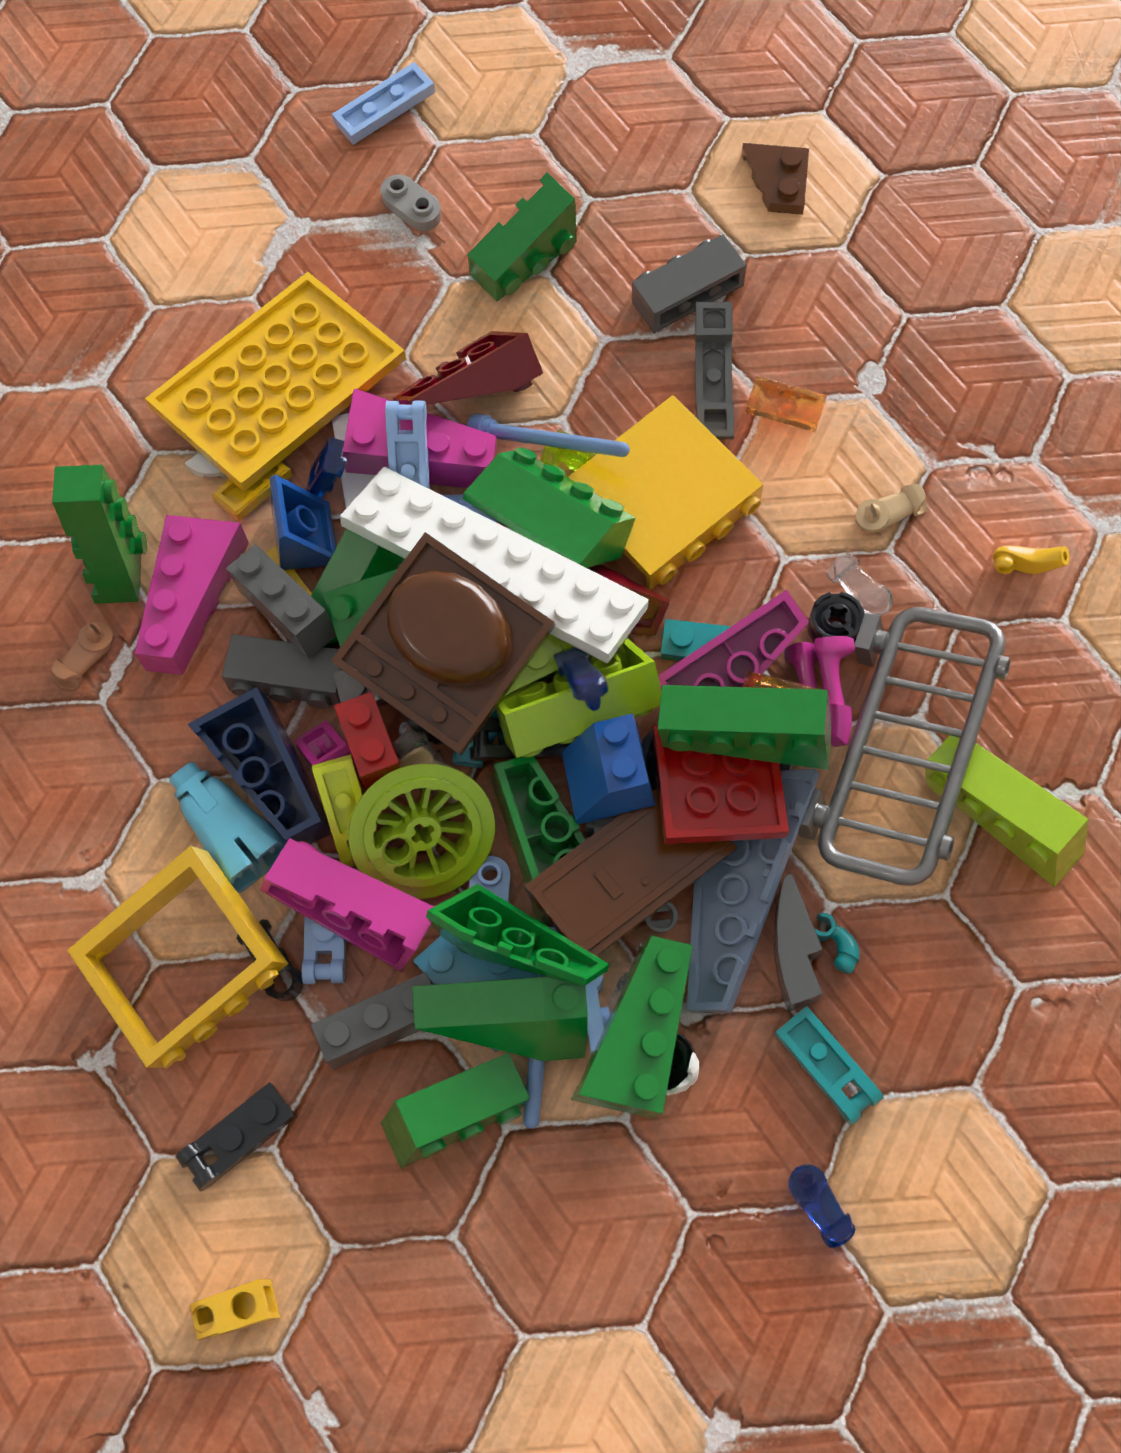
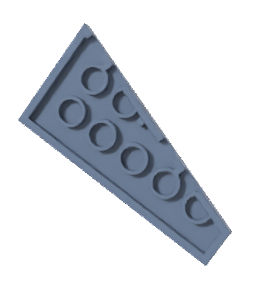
M816 769L781 771L789 828L786 838L732 841L737 849L694 882L690 945L693 946L689 963L687 1011L691 1013H732L818 780L819 772Z

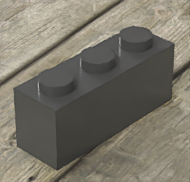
M722 234L713 240L703 241L696 249L682 256L677 255L671 258L665 265L652 272L647 271L639 275L632 282V303L652 332L656 333L695 312L696 302H714L744 286L747 265L725 235Z
M256 544L226 567L240 593L308 659L336 637L332 621L326 610Z
M232 634L222 678L229 691L233 694L241 696L258 687L271 700L279 703H291L292 700L305 701L308 705L320 709H327L330 705L334 706L341 703L333 673L341 671V669L330 662L339 649L323 647L308 659L291 642Z
M427 973L420 974L311 1024L326 1063L333 1070L338 1069L421 1031L414 1029L412 986L432 985Z

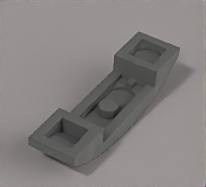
M696 302V418L717 439H734L732 302Z

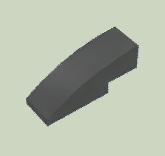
M790 874L784 876L780 887L773 934L777 977L787 1012L816 1003L823 994L810 961L819 957L823 949L794 877Z

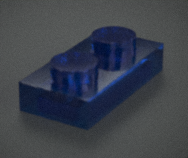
M329 437L311 465L306 487L307 491L322 498L326 491H332L336 477H342L347 462V457L342 455L344 441Z

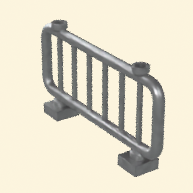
M912 607L903 610L895 616L887 632L884 631L881 616L865 613L855 641V652L859 664L874 667L878 654H880L830 804L829 806L826 805L821 790L814 788L798 831L799 837L815 840L818 828H821L818 848L820 855L828 864L838 869L894 884L913 886L923 883L933 874L939 859L949 861L953 851L954 837L947 836V832L996 678L1006 680L1010 669L1011 658L1003 656L1006 639L1003 631L995 623L981 618L925 607ZM915 622H921L980 634L989 639L990 645L986 658L983 660L901 643L907 626ZM898 650L982 667L974 695L890 677ZM890 684L971 702L963 730L878 711L886 685ZM875 719L959 737L960 740L952 765L949 766L866 746ZM863 754L948 773L940 802L854 782ZM851 789L937 810L928 839L842 818ZM841 825L924 846L925 849L919 865L909 870L841 853L836 850L834 839L838 827Z

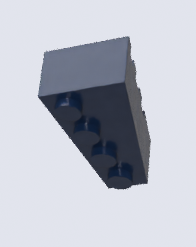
M258 687L188 724L286 841L290 838L296 842L303 841L311 845L331 834L327 816L273 703Z

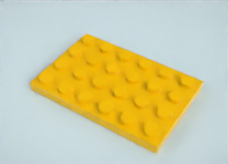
M306 272L147 396L145 400L153 412L240 489L246 491L350 406L354 388L367 392L405 361L406 355L403 348L313 275Z

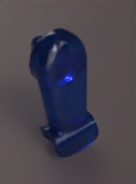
M576 647L554 654L553 657L558 667L559 676L566 677L574 698L585 701L590 710L597 711L601 705L600 697L604 696L609 690L606 677L589 662L587 653Z
M803 1164L796 1167L789 1178V1190L792 1196L821 1230L819 1234L827 1247L837 1248L846 1244L854 1236L856 1229L850 1214H844L827 1182L824 1172L811 1164Z

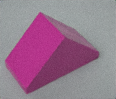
M327 720L294 740L311 768L312 765L351 754L347 744Z

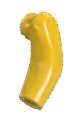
M1002 546L993 553L994 568L1001 574H1009L1013 570L1028 574H1041L1067 566L1070 559L1069 551L1065 546L1045 549Z

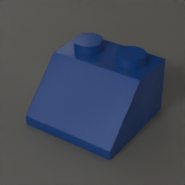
M633 713L593 723L562 751L577 824L656 805Z

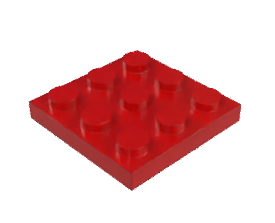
M654 725L652 733L664 844L787 837L789 828L780 763L696 751H675L662 746L658 725Z

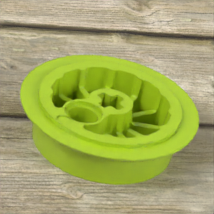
M426 763L404 766L377 780L367 789L357 803L349 825V847L352 859L360 872L417 899L437 897L462 886L482 867L494 841V812L483 789L463 772L439 764ZM422 788L419 801L415 803L411 790ZM439 789L438 794L428 803L431 790ZM404 793L408 806H403L394 798ZM451 796L455 800H459L456 803L442 807ZM389 806L399 815L381 813V811ZM462 813L465 814L464 822L446 820ZM377 824L385 825L379 830V832L374 833L376 831ZM421 824L425 828L420 830L416 825ZM441 832L461 835L457 842L453 843L443 836ZM401 838L405 840V844L400 849L397 847L385 848L392 839ZM438 843L448 851L442 856L435 858L432 847ZM426 850L429 861L415 863L417 852Z

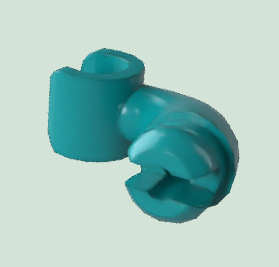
M828 913L818 914L817 919L820 922L826 923L830 929L827 932H820L815 929L819 941H827L832 938L836 942L838 954L834 961L835 968L847 974L852 973L860 959V951L856 940L845 928L837 925L831 915Z

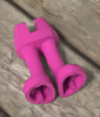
M846 636L817 638L814 640V644L798 642L787 646L784 650V659L789 665L794 666L801 689H817L814 664L819 661L823 690H828L832 725L831 744L833 747L849 745L852 710L850 706L845 705L839 677L841 659L850 656L855 650L854 639Z

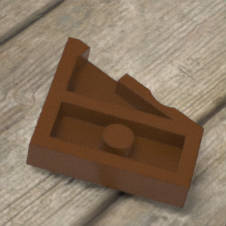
M743 143L741 156L744 161L747 160L752 170V179L756 187L763 194L762 200L768 212L803 215L809 148Z

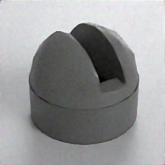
M667 902L656 911H670L671 919L651 921L650 915L645 919L646 924L656 932L671 930L678 919L675 906Z

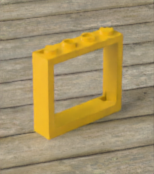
M189 846L67 950L146 1068L167 1069L174 1062L182 1061L186 1057V1049L195 1042L200 1043L211 1037L218 1029L217 1023L227 1015L230 1017L242 1011L249 1004L247 998L258 989L264 990L274 984L273 979L279 975L278 972L289 964L209 852L193 846ZM199 878L257 960L157 1043L101 960Z

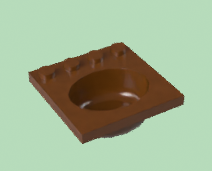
M424 532L330 662L462 756L556 624L553 620L457 553Z

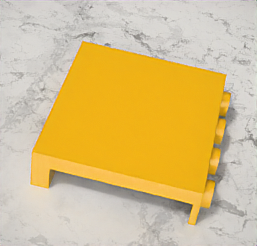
M674 395L614 440L625 442L629 445L630 452L626 457L596 454L568 476L575 482L590 485L594 489V493L600 497L620 503L624 507L623 510L636 517L623 553L646 576V587L650 590L659 583L661 585L668 583L676 575L678 567L687 560L693 562L699 558L709 542L714 538L720 540L725 537L733 528L735 521L743 515L745 517L752 515L762 502L763 483Z

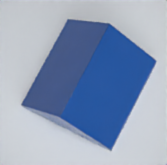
M276 474L270 478L271 507L280 567L283 570L327 566L336 549L329 502Z

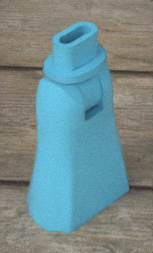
M195 762L186 764L171 776L169 781L177 790L175 797L180 802V808L187 823L194 831L204 850L209 852L238 893L243 892L270 870L287 841L271 824L240 799L228 785L218 778L211 776L208 770L201 771Z

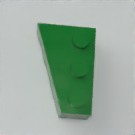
M548 172L539 180L543 186L528 201L522 197L515 205L519 211L504 226L498 222L467 254L470 276L497 302L504 296L516 292L525 280L533 274L541 273L549 262L560 254L563 255L569 252L577 242L575 198Z
M507 1053L396 1100L381 1121V1125L402 1169L422 1158L427 1159L439 1154L448 1145L460 1139L461 1142H466L479 1136L485 1131L484 1127L496 1121L501 1126L517 1119L522 1115L520 1109L529 1101L530 1097L510 1054Z

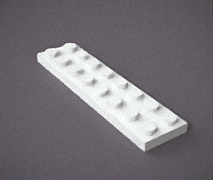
M386 467L381 469L340 515L342 527L404 559L424 532L428 533L553 620L556 625L551 631V635L605 663L610 661L648 608L649 599Z

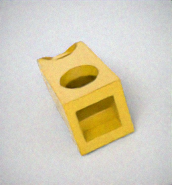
M257 1279L189 1305L197 1341L280 1318L271 1279Z

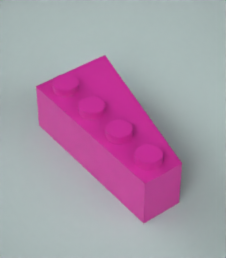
M355 388L353 390L343 446L346 473L377 475L383 467L389 469L385 406L386 401L390 400ZM427 413L429 484L468 488L496 457V436ZM400 420V430H413L412 420Z
M166 515L134 653L146 671L184 674L204 634L203 628L210 614H214L219 604L218 598L226 582L231 580L226 567L239 558L241 553L244 554L249 544L241 523Z
M786 589L660 674L658 677L661 690L662 685L751 687L805 628L809 621Z
M290 838L265 876L260 889L263 893L400 972L418 948L431 925L426 918L427 910L434 907L320 853L315 847L306 842H296Z

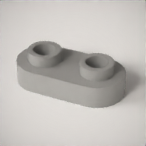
M392 175L383 181L381 185L383 204L411 227L420 231H428L440 223L442 217L440 203L427 190L405 175ZM422 206L427 207L426 209H418Z

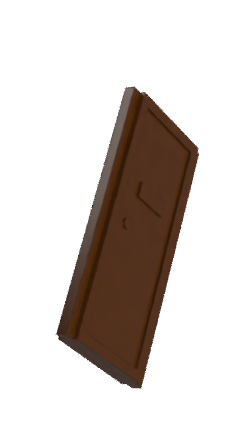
M658 787L653 790L655 806L620 814L524 885V889L529 894L528 896L555 930L595 956L604 952L737 849L732 841L664 844Z

